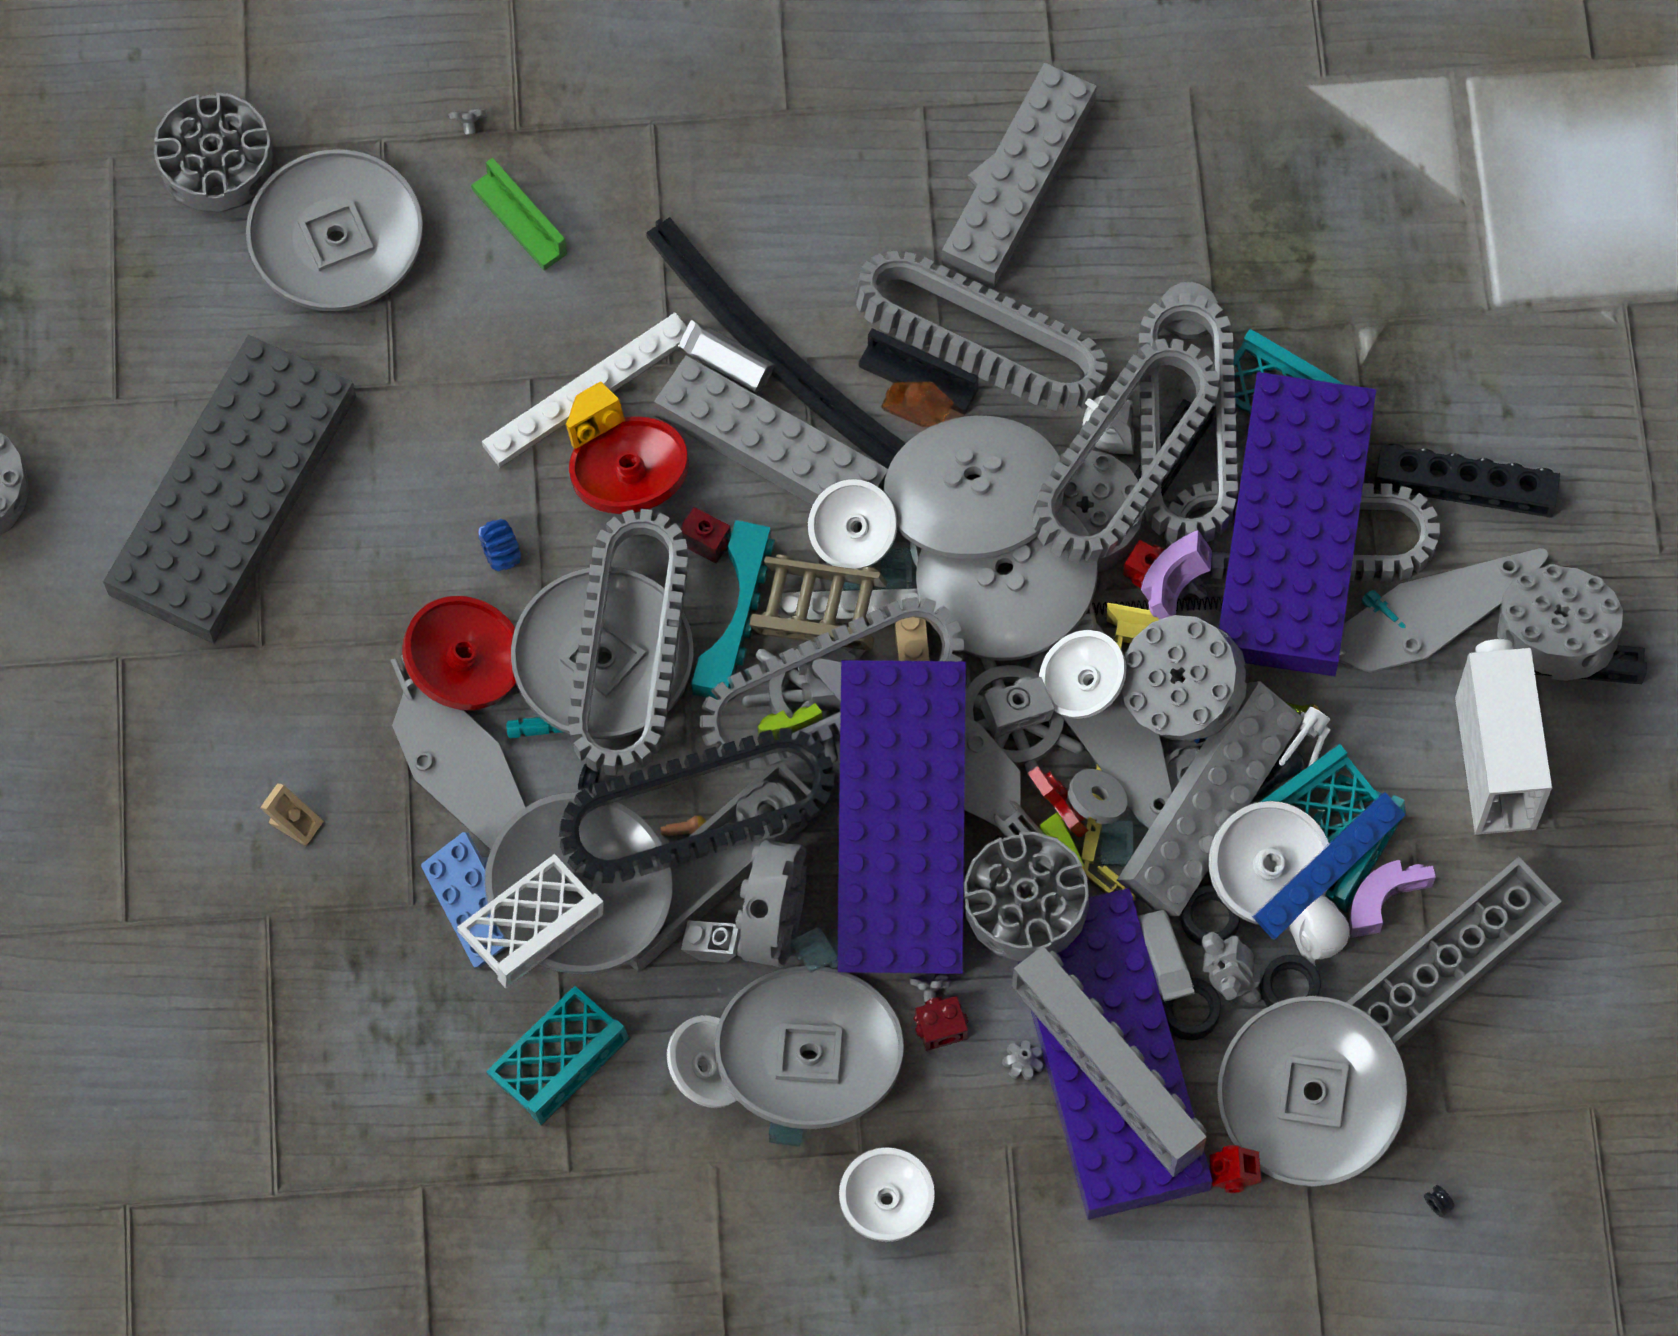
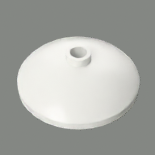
M857 479L843 480L829 486L815 500L808 519L809 538L817 554L832 566L858 570L865 566L870 567L880 561L894 543L897 533L896 510L887 494L874 484ZM858 522H861V531L855 533L853 529L854 525Z
M1083 630L1065 636L1049 650L1042 662L1039 677H1042L1055 712L1064 717L1082 719L1102 712L1117 698L1126 678V660L1121 648L1112 638L1098 631ZM1094 678V681L1090 685H1087L1088 681Z
M706 1015L696 1016L685 1021L673 1032L667 1048V1062L673 1081L687 1098L705 1107L720 1108L728 1106L737 1100L724 1084L716 1064L715 1036L720 1018Z
M877 1148L860 1155L848 1166L840 1183L839 1200L844 1217L858 1233L876 1241L892 1242L911 1236L926 1223L934 1205V1184L929 1171L918 1158L896 1148ZM884 1196H890L893 1201L891 1204L885 1205L881 1202V1199Z

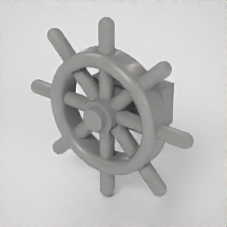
M812 642L814 649L817 650L818 647L816 643ZM840 647L818 658L841 662V660H859L866 650L852 648L848 652ZM759 649L756 652V657L761 662L774 657L765 649ZM798 649L794 650L797 658L801 657ZM777 658L780 666L784 665L782 660ZM814 660L770 679L769 693L747 695L742 699V704L747 708L770 705L772 713L777 714L784 710L789 718H792L794 713L787 707L786 703L806 701L801 707L807 706V708L816 703L822 711L823 719L831 716L830 710L837 712L841 710V702L813 671L812 663ZM786 679L802 688L801 690L781 691ZM831 724L829 728L833 737L822 742L825 747V757L830 756L832 763H834L838 759L835 741L840 739V733L836 734ZM814 732L811 735L816 742L818 739Z
M1045 652L1034 655L1028 668L1015 665L997 667L995 660L981 658L986 671L978 675L968 688L965 689V717L974 721L973 706L981 709L985 719L976 722L981 724L986 731H991L994 741L1017 768L1025 767L1027 773H1029L1038 766L1037 762L1044 758L1053 749L1055 744L1076 754L1083 752L1084 746L1081 742L1061 733L1064 718L1054 711V706L1042 677H1039V671L1046 656ZM1004 683H1014V685L1005 687ZM990 686L993 687V688L989 689L988 691H986V694H984V697H982V696L979 695V694H980L982 691H984L986 688H988V687H990ZM1049 721V727L1040 723ZM1023 729L1043 739L1030 747ZM1010 734L1013 736L1018 751L1003 749ZM1029 776L1032 785H1033L1035 788H1037V786L1035 785V783L1033 782V780H1032L1031 777Z

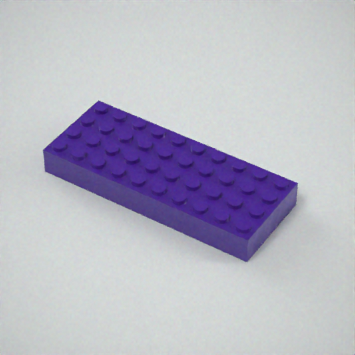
M1257 372L1219 629L1230 635L1242 651L1244 661L1247 664L1336 677L1376 389Z
M841 660L837 972L963 974L966 662Z
M1127 888L1089 897V912L1082 932L1065 950L1056 953L1063 962L1062 968L1069 976L1073 974L1078 978L1084 988L1082 992L1089 1000L1094 998L1100 1004L1104 1011L1102 1015L1109 1023L1114 1022L1119 1026L1124 1034L1123 1040L1129 1047L1135 1046L1141 1052L1145 1059L1143 1063L1150 1071L1154 1069L1160 1074L1165 1082L1164 1088L1170 1095L1176 1094L1182 1100L1186 1107L1184 1111L1193 1119L1195 1117L1131 890ZM1031 1010L1087 1220L1210 1191L1212 1178L1204 1150L1200 1157L1173 1177Z

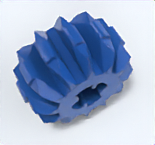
M503 519L493 520L479 527L478 537L481 547L492 569L495 571L508 570L520 563L521 552L519 544L507 521Z

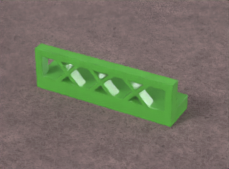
M493 158L487 161V174L471 185L472 191L545 271L567 255L565 238Z

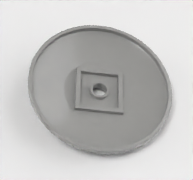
M338 149L323 150L301 156L273 173L256 194L249 210L246 225L248 251L252 263L263 281L286 300L299 306L321 311H340L357 308L378 300L389 293L411 270L420 251L423 235L420 206L415 193L405 178L389 164L376 157L358 151ZM333 231L344 233L343 238L339 241H331L328 239V236Z
M994 416L960 417L933 425L910 439L898 451L887 470L884 492L890 498L896 510L897 529L916 546L928 552L949 558L979 559L993 557L1015 550L1039 535L1040 530H1034L1032 522L1035 514L1032 512L1034 503L1043 482L1051 474L1058 461L1060 462V458L1047 439L1022 423ZM972 474L981 476L974 480L966 479V477ZM1065 489L1055 502V515H1057L1061 507Z
M1061 504L1056 515L1059 523L1068 532L1078 536H1089L1086 528L1077 516ZM1038 536L1010 552L979 559L949 558L921 548L916 570L917 592L920 602L924 598L936 601L934 613L941 606H945L952 613L945 623L949 624L953 621H958L962 631L953 634L952 639H964L963 652L988 660L1024 659L1052 648L1059 640L1074 631L1083 620L1096 591L1098 565L1097 561L1086 563L1084 554H1082L1079 563L1067 561L1068 550H1065L1059 558L1050 552L1054 541L1044 546L1038 539ZM1002 563H1010L1013 565V569L1009 574L1001 575L997 573L998 566Z
M590 568L566 574L540 590L520 615L511 645L513 674L524 700L542 720L568 734L569 706H572L570 697L572 688H574V671L577 670L576 657L577 652H579V637L582 635V617H585L584 604L585 599H587V584L590 582ZM611 568L599 653L608 652L612 658L606 664L597 663L588 723V732L592 739H613L628 736L644 730L665 589L642 574L622 568ZM684 612L681 613V627L678 630L679 641L678 648H676L675 666L673 665L674 676L673 683H671L670 701H668L669 711L683 694L690 679L693 666L694 646L692 632Z
M798 966L780 969L749 983L734 996L725 1008L719 1020L715 1036V1057L719 1074L736 1100L746 1109L767 1121L800 1129H820L838 1126L855 1120L872 1110L887 1096L894 1086L900 1073L904 1051L902 1029L894 1010L887 1000L865 981L846 972H837L836 969L819 966ZM806 1050H812L817 1053V1056L813 1059H805L801 1056V1053Z
M1302 996L1286 999L1263 1009L1248 1020L1237 1032L1225 1052L1220 1067L1217 1089L1220 1115L1234 1145L1259 1151L1260 1170L1265 1174L1286 1183L1302 1186H1325L1343 1182L1361 1174L1375 1164L1389 1149L1401 1128L1406 1111L1408 1093L1407 1078L1401 1056L1396 1045L1383 1027L1361 1009L1337 999L1321 996ZM1312 1082L1319 1083L1323 1090L1322 1096L1315 1101L1309 1100L1305 1094L1306 1087Z

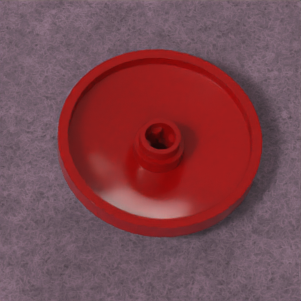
M624 417L625 421L574 449L569 462V474L578 497L590 507L611 514H622V512L629 510L638 513L641 512V509H651L669 499L681 487L689 469L686 444L682 436L672 426L649 417Z
M449 596L434 600L414 615L405 632L402 645L405 668L414 684L426 696L439 704L459 710H477L492 706L505 698L516 684L511 662V645L515 627L501 611L482 600L467 596Z

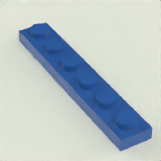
M1386 792L1379 795L1252 916L1253 919L1272 940L1276 939L1311 903L1330 888L1406 814Z

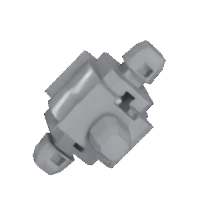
M1214 932L1204 935L1202 944L1206 952L1204 954L1203 971L1210 973L1212 986L1225 996V1000H1232L1241 996L1250 1004L1258 1002L1261 999V989L1258 986L1261 965L1254 964V955L1251 949L1242 944L1238 936H1232L1223 940Z

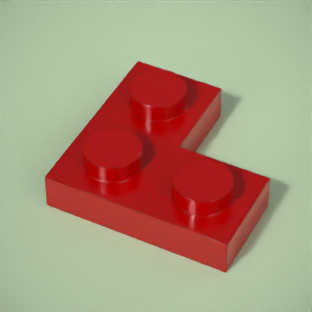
M1037 766L1028 773L1041 794L1055 807L1068 828L1080 838L1089 831L1083 823L1086 818L1081 816L1067 799V788L1061 781L1056 779L1051 771L1046 774Z

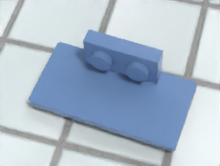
M462 832L424 861L421 867L473 967L479 968L486 962L457 931V927L488 904L485 893V869L488 857H481L469 833ZM476 924L469 931L474 937L488 938L489 925ZM493 925L492 938L505 939L497 925ZM491 945L490 954L494 957L506 947Z

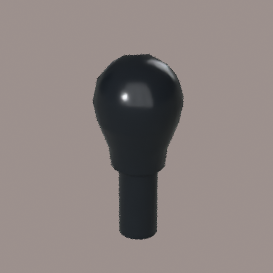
M1286 751L1281 753L1256 793L1258 797L1261 798L1277 783L1281 784L1283 781L1295 777L1303 770L1304 760L1298 751H1294L1282 766L1279 765V760Z

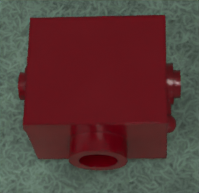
M693 507L680 528L683 539H686L687 549L717 564L724 551L726 552L731 538V526Z
M957 996L944 1000L942 997L932 998L926 1001L925 1005L915 1008V1016L913 1018L917 1023L915 1031L917 1037L922 1039L925 1051L967 1040L968 1029L966 1025L968 1018L966 1013L962 1012V1006Z

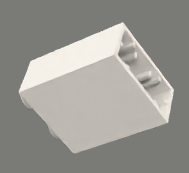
M1488 640L1476 646V653H1469L1455 697L1475 835L1536 830L1551 792L1552 784L1531 648L1513 649V644L1510 640Z

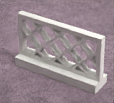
M554 854L457 927V931L498 975V981L507 988L603 915L604 901L596 893L592 895ZM553 866L562 874L561 883L543 882V874ZM525 887L538 888L537 901L518 900L519 892ZM542 889L560 890L559 903L541 902ZM564 890L577 891L584 899L577 904L563 903ZM500 906H514L513 920L494 918L495 910ZM518 907L536 908L535 921L516 920ZM540 909L559 910L558 918L552 923L539 922ZM476 924L489 925L488 938L474 937L469 929ZM493 925L512 927L511 940L492 938ZM516 927L534 928V936L530 940H514ZM491 945L510 947L509 956L498 963L490 954Z

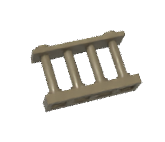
M776 555V558L765 557L764 563L772 572H775L766 612H763L762 615L752 614L749 625L759 635L815 642V637L828 632L831 640L835 641L831 630L840 627L837 626L838 624L835 621L844 582L861 584L853 620L863 616L865 621L873 586L886 588L887 581L878 569L865 566L858 570L794 561L792 557L786 555ZM787 574L804 576L795 616H791V619L780 618V615H778ZM816 578L832 580L824 619L820 620L819 623L809 622L807 619ZM848 625V632L849 634H852L853 632L850 626ZM869 634L842 647L872 651L874 638Z

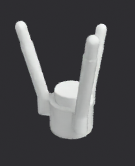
M1311 706L1306 713L1302 712L1300 715L1304 719L1299 725L1301 731L1279 760V765L1282 766L1286 763L1306 735L1315 738L1318 734L1319 736L1308 766L1317 761L1324 740L1330 732V729L1327 727L1330 721L1328 716Z

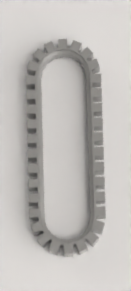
M898 251L887 252L885 258L881 254H877L871 257L870 262L866 261L862 266L855 290L856 306L859 312H866L864 318L871 324L881 320L880 330L889 334L893 328L898 329L896 337L905 342L911 335L914 337L913 346L922 350L927 343L930 345L929 353L936 357H939L944 351L947 353L946 362L956 365L960 359L963 361L961 369L972 373L977 367L980 369L979 378L988 382L993 375L996 377L994 385L1005 389L1010 383L1013 385L1012 394L1021 398L1026 391L1030 393L1028 401L1037 406L1042 399L1046 400V409L1057 411L1059 404H1062L1065 412L1075 411L1077 405L1084 409L1088 407L1085 403L1087 399L1094 400L1100 395L1107 373V363L1104 362L1106 357L1102 349L1095 350L1097 344L1089 337L1082 342L1079 341L1082 332L1071 328L1068 334L1063 332L1065 324L1055 320L1049 326L1047 325L1048 316L1038 312L1036 317L1032 318L1030 317L1032 308L1022 304L1019 310L1014 309L1015 300L1006 296L1002 302L997 301L999 297L998 292L989 289L986 294L981 293L982 284L973 281L968 287L965 285L967 277L956 273L953 279L949 278L951 269L940 265L935 271L932 269L934 261L924 257L920 263L915 262L916 254L905 252L904 259H900ZM891 279L913 283L1069 358L1079 365L1085 377L1073 383H1060L1048 379L891 303L882 297L877 290V286L881 282Z
M1179 293L1178 303L1175 302L1172 295L1161 298V307L1154 303L1147 310V317L1143 316L1138 339V351L1147 343L1152 347L1154 340H1158V335L1164 326L1176 320L1187 319L1205 326L1211 334L1213 341L1214 371H1217L1219 378L1216 386L1219 387L1215 400L1218 500L1212 511L1203 517L1193 519L1179 517L1170 512L1164 504L1160 485L1152 499L1145 506L1144 515L1147 521L1152 520L1151 528L1158 535L1167 529L1166 540L1176 542L1180 535L1186 536L1199 530L1206 542L1214 540L1215 531L1221 535L1228 528L1229 520H1233L1238 496L1234 352L1232 349L1233 333H1230L1231 324L1228 316L1222 317L1223 309L1217 303L1208 308L1209 298L1199 294L1195 302L1191 303L1190 293ZM1158 366L1151 368L1139 382L1141 477L1160 450Z
M1164 338L1154 340L1152 347L1148 343L1139 349L1137 355L1133 354L1126 368L1124 367L1117 380L1109 388L1108 393L1100 401L1098 408H1095L1089 420L1081 428L1079 435H1076L1070 447L1062 455L1060 462L1058 461L1051 474L1043 482L1034 503L1032 512L1035 514L1032 522L1034 530H1040L1038 539L1044 546L1054 541L1050 550L1051 553L1060 558L1062 553L1068 550L1067 561L1079 563L1082 554H1084L1086 563L1098 561L1100 554L1105 558L1113 552L1116 545L1119 546L1127 532L1130 531L1136 519L1141 515L1145 506L1162 484L1164 478L1167 477L1173 465L1176 464L1182 452L1185 451L1191 439L1198 432L1201 424L1208 417L1217 398L1219 387H1216L1219 381L1217 371H1210L1213 362L1207 355L1199 360L1197 359L1201 349L1191 344L1187 351H1184V341L1173 338L1168 348ZM1160 365H1172L1185 371L1192 378L1196 386V398L1111 522L1103 531L1092 536H1078L1068 532L1059 523L1055 515V502L1143 376L1151 368Z
M1217 481L1211 482L1209 492H1206L1203 482L1192 485L1191 494L1184 489L1177 495L1176 503L1171 502L1169 511L1179 517L1188 518L1190 514L1198 509L1214 507L1218 500ZM1238 481V496L1241 481ZM1363 483L1360 510H1392L1402 512L1410 517L1417 526L1419 541L1413 549L1405 554L1394 556L1353 555L1350 581H1354L1356 571H1361V581H1373L1375 571H1380V581L1391 582L1396 570L1400 580L1412 576L1413 569L1419 573L1427 566L1428 560H1432L1436 551L1440 534V523H1436L1438 515L1434 507L1426 509L1428 500L1419 493L1413 500H1410L1412 489L1401 486L1398 495L1392 494V484H1381L1379 494H1374L1373 484ZM1167 529L1164 531V539H1166ZM1167 540L1166 548H1168L1174 542ZM1212 552V579H1222L1223 569L1228 568L1230 553Z
M641 509L640 519L635 518L633 510L622 512L623 524L614 516L606 523L607 532L600 530L596 538L597 547H593L592 564H590L589 571L590 582L587 584V599H585L584 604L585 617H582V635L579 637V652H577L576 657L577 670L574 671L573 677L574 688H572L570 697L572 706H569L568 727L571 744L574 745L575 753L582 761L586 758L587 767L596 772L604 763L605 775L616 776L618 765H622L625 775L636 771L635 760L644 768L652 761L651 752L658 754L662 746L661 736H665L666 719L668 718L669 711L668 701H670L671 683H673L674 676L673 665L675 666L676 648H678L679 641L678 630L681 627V613H683L684 605L683 595H685L686 578L688 577L689 570L686 539H683L682 531L675 523L671 526L670 518L662 513H659L655 521H653V512L648 509ZM634 535H649L657 538L665 545L669 552V562L646 722L642 736L634 745L623 750H609L600 747L592 740L588 732V723L612 561L616 548L625 539Z
M917 597L905 598L902 600L903 611L898 601L892 602L883 607L887 616L885 619L880 608L866 614L870 624L868 627L863 616L848 623L853 632L852 634H849L844 624L831 630L835 642H832L828 632L814 638L818 647L817 650L814 649L811 640L796 646L801 656L797 658L794 649L791 648L779 654L784 664L780 666L776 656L762 662L766 671L764 674L759 665L756 664L745 669L749 681L745 682L741 672L727 677L731 689L723 682L719 683L711 690L718 700L710 696L706 697L702 709L712 713V715L700 716V728L712 729V732L702 736L707 747L718 743L719 746L716 749L719 757H722L721 748L723 744L729 742L723 734L721 726L722 710L727 702L737 694L899 620L916 617L925 619L934 625L940 634L942 642L941 656L938 661L962 660V658L952 654V652L964 650V639H952V635L962 631L957 620L949 624L945 623L952 614L945 606H941L935 613L933 612L936 604L934 600L924 598L918 607ZM840 712L801 729V731L810 734L806 744L808 747L815 743L811 735L814 732L819 742L833 737L829 728L831 724L835 733H840ZM799 731L792 733V740H796ZM782 752L784 758L794 755L793 753ZM778 753L763 756L767 766L781 761ZM757 758L747 761V770L761 768V759ZM743 763L731 767L740 769L742 768Z

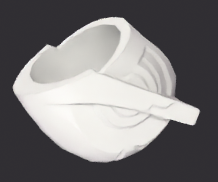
M1105 395L1094 400L1087 399L1085 403L1088 407L1083 417V425L1089 420L1095 408H1098L1100 401ZM1127 400L1094 447L1109 453L1134 454V429L1131 427L1132 401Z
M1325 895L1311 903L1294 920L1289 929L1301 957L1306 958L1313 965H1315V959L1330 958L1340 952L1350 938V928L1347 920L1339 912L1336 905Z

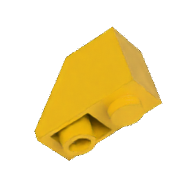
M601 381L575 396L566 423L574 449L625 421L619 398Z

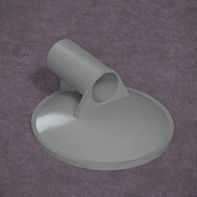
M578 793L552 795L533 802L520 810L504 825L491 847L485 869L487 903H490L555 854L592 895L596 893L604 901L603 915L540 962L539 965L569 974H594L617 968L643 952L661 930L672 898L671 868L659 870L656 860H653L654 869L652 873L641 876L638 866H634V879L622 882L619 871H615L613 883H601L600 871H597L593 881L582 877L586 865L583 864L577 871L572 869L568 864V859L573 853L563 856L560 841L565 837H559L561 819H565L563 818L564 810L569 802L576 804L574 799ZM618 802L590 811L583 818L579 826L580 840L585 849L594 857L604 860L619 859L662 845L652 828L640 816ZM554 866L543 874V882L561 883L562 874ZM525 887L519 892L518 900L537 901L538 888ZM542 889L541 902L559 903L560 890ZM564 890L563 903L577 904L584 899L577 891ZM514 906L498 907L495 910L494 918L513 920ZM518 907L516 920L535 921L536 908ZM540 909L539 922L552 923L558 918L559 910ZM497 926L505 939L511 940L512 927ZM516 927L514 940H530L534 936V928Z

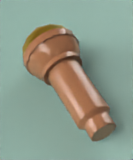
M696 815L686 822L666 824V826L660 827L661 835L675 836L688 833L691 835L706 822V819Z

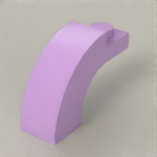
M1199 530L1182 537L1165 549L1152 563L1144 577L1141 591L1149 601L1151 614L1154 617H1158L1159 620L1176 615L1177 599L1182 589L1197 576L1211 571L1212 550Z
M1400 860L1384 864L1370 873L1361 883L1352 903L1348 922L1350 938L1380 933L1383 925L1382 905L1396 894L1433 887L1436 878L1433 866L1424 867L1422 864L1407 867L1406 871H1402Z

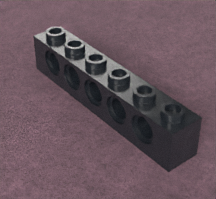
M1393 443L1381 445L1374 489L1380 490L1381 484H1392V492L1399 493L1401 486L1411 488V495L1415 496L1420 493L1427 498L1552 518L1556 508L1561 473H1555L1548 468H1524L1517 463H1494L1487 458L1469 459L1457 453L1438 454L1426 448L1418 450L1408 449L1400 444ZM1408 465L1413 467L1415 471L1406 472L1401 467ZM1439 470L1444 476L1436 477L1431 471ZM1469 475L1474 481L1466 482L1460 476ZM1499 480L1504 486H1494L1490 481ZM1529 485L1533 488V491H1524L1520 486Z

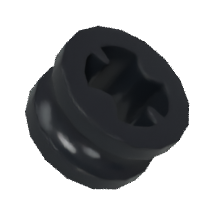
M584 764L578 782V790L582 791L586 788L589 790V793H592L593 784L599 781L601 768L596 772L587 767V764Z
M1439 1185L1433 1187V1193L1427 1192L1424 1194L1429 1207L1440 1217L1446 1214V1209L1452 1210L1455 1207L1449 1194Z

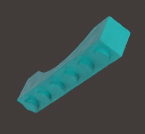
M735 520L728 551L729 559L736 571L739 582L738 604L733 619L723 636L698 658L692 680L693 695L705 698L710 696L718 700L711 690L721 682L731 689L727 677L736 674L738 665L743 666L747 651V648H743L744 640L751 637L753 630L749 625L752 610L757 611L761 599V593H757L759 583H765L768 573V566L764 565V560L767 556L772 557L775 546V539L771 538V527Z

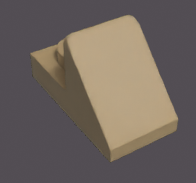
M277 783L260 807L271 817L269 824L306 846L324 822L285 785Z

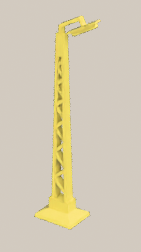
M1107 603V622L1117 626L1115 641H1118L1117 644L1121 649L1123 642L1131 643L1133 638L1149 624L1159 620L1158 617H1154L1151 614L1150 610ZM1097 765L1096 770L1102 771L1100 767ZM1092 793L1095 798L1102 800L1100 796ZM1089 817L1087 821V829L1089 831L1085 833L1081 857L1082 861L1085 862L1084 870L1087 878L1105 893L1114 892L1117 888L1119 890L1126 889L1117 881L1119 876L1107 866H1098V872L1114 885L1111 889L1088 871L1089 863H1094L1102 824L1095 823V819ZM1131 893L1133 901H1135L1136 896Z

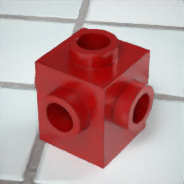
M1139 539L1125 562L1123 575L1130 578L1137 587L1141 588L1148 569L1165 549L1158 545L1151 546Z
M1229 1145L1223 1147L1221 1152L1210 1155L1212 1186L1224 1188L1226 1193H1240L1244 1191V1187L1261 1182L1259 1151L1243 1148L1238 1145Z

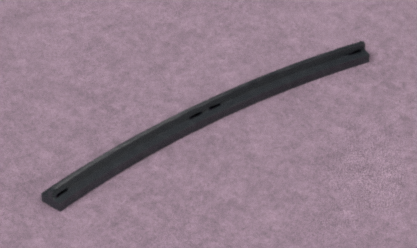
M671 217L665 221L661 219L655 221L656 226L646 232L647 239L722 326L743 347L774 363L775 367L771 374L835 430L888 469L898 451L906 443L850 401L784 343L717 274ZM661 234H663L666 237L670 244H667V242L664 240ZM801 379V380H802L804 383H806L812 390L810 391L807 387H805V386H804L800 381H798V380ZM824 399L825 401H827L831 406H833V409L826 405L822 400Z

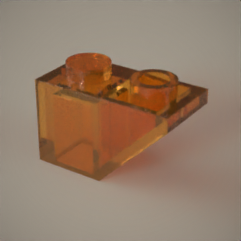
M932 382L893 383L887 390L881 408L921 427H931L945 421L954 402Z

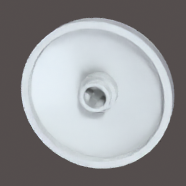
M1274 801L1248 805L1225 820L1215 834L1209 853V873L1217 895L1228 909L1240 918L1258 924L1252 916L1324 849L1329 842L1316 821L1295 806Z

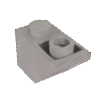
M688 920L681 950L700 961L726 963L736 956L741 929H736V924Z

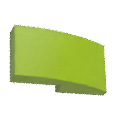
M814 703L808 708L804 706L798 709L792 715V718H789L784 710L777 714L771 713L764 717L760 725L757 726L758 736L761 732L771 730L774 740H777L780 728H792V733L823 720L822 711Z

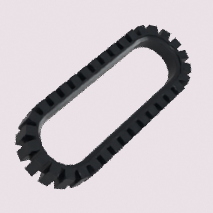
M780 728L777 740H774L772 731L767 730L759 734L757 739L758 746H756L753 735L741 738L739 743L741 751H737L735 742L732 741L723 744L721 748L722 757H719L715 746L704 750L702 756L704 762L702 763L696 752L686 755L684 760L686 768L683 769L679 758L667 762V774L663 773L661 764L649 767L647 772L649 779L645 780L642 769L630 773L629 781L631 785L627 786L624 776L621 775L612 778L610 783L611 791H608L605 781L593 784L592 793L594 797H591L587 790L583 789L575 795L574 802L576 804L569 802L564 810L563 818L565 819H561L559 837L565 838L561 839L560 848L563 856L573 853L568 859V864L574 871H577L583 864L586 865L582 875L584 878L593 881L597 871H600L601 883H613L615 871H619L622 882L631 880L635 876L634 866H638L640 875L643 876L653 872V860H656L659 870L671 867L673 862L672 854H675L679 865L690 860L691 853L689 849L693 848L696 859L708 856L710 851L708 843H712L714 852L717 853L726 850L728 846L727 837H730L733 847L745 844L747 839L746 831L749 832L753 842L764 837L765 830L763 826L765 825L770 836L782 832L784 827L782 820H785L788 830L800 827L802 822L800 813L808 823L818 815L820 809L823 810L831 795L829 792H831L834 786V775L828 773H831L834 766L830 756L818 759L825 751V747L818 740L810 747L806 745L810 734L800 730L796 740H792V728ZM778 752L796 754L807 762L812 771V790L805 799L796 804L626 857L612 860L594 857L585 849L580 840L579 826L587 813L598 807Z

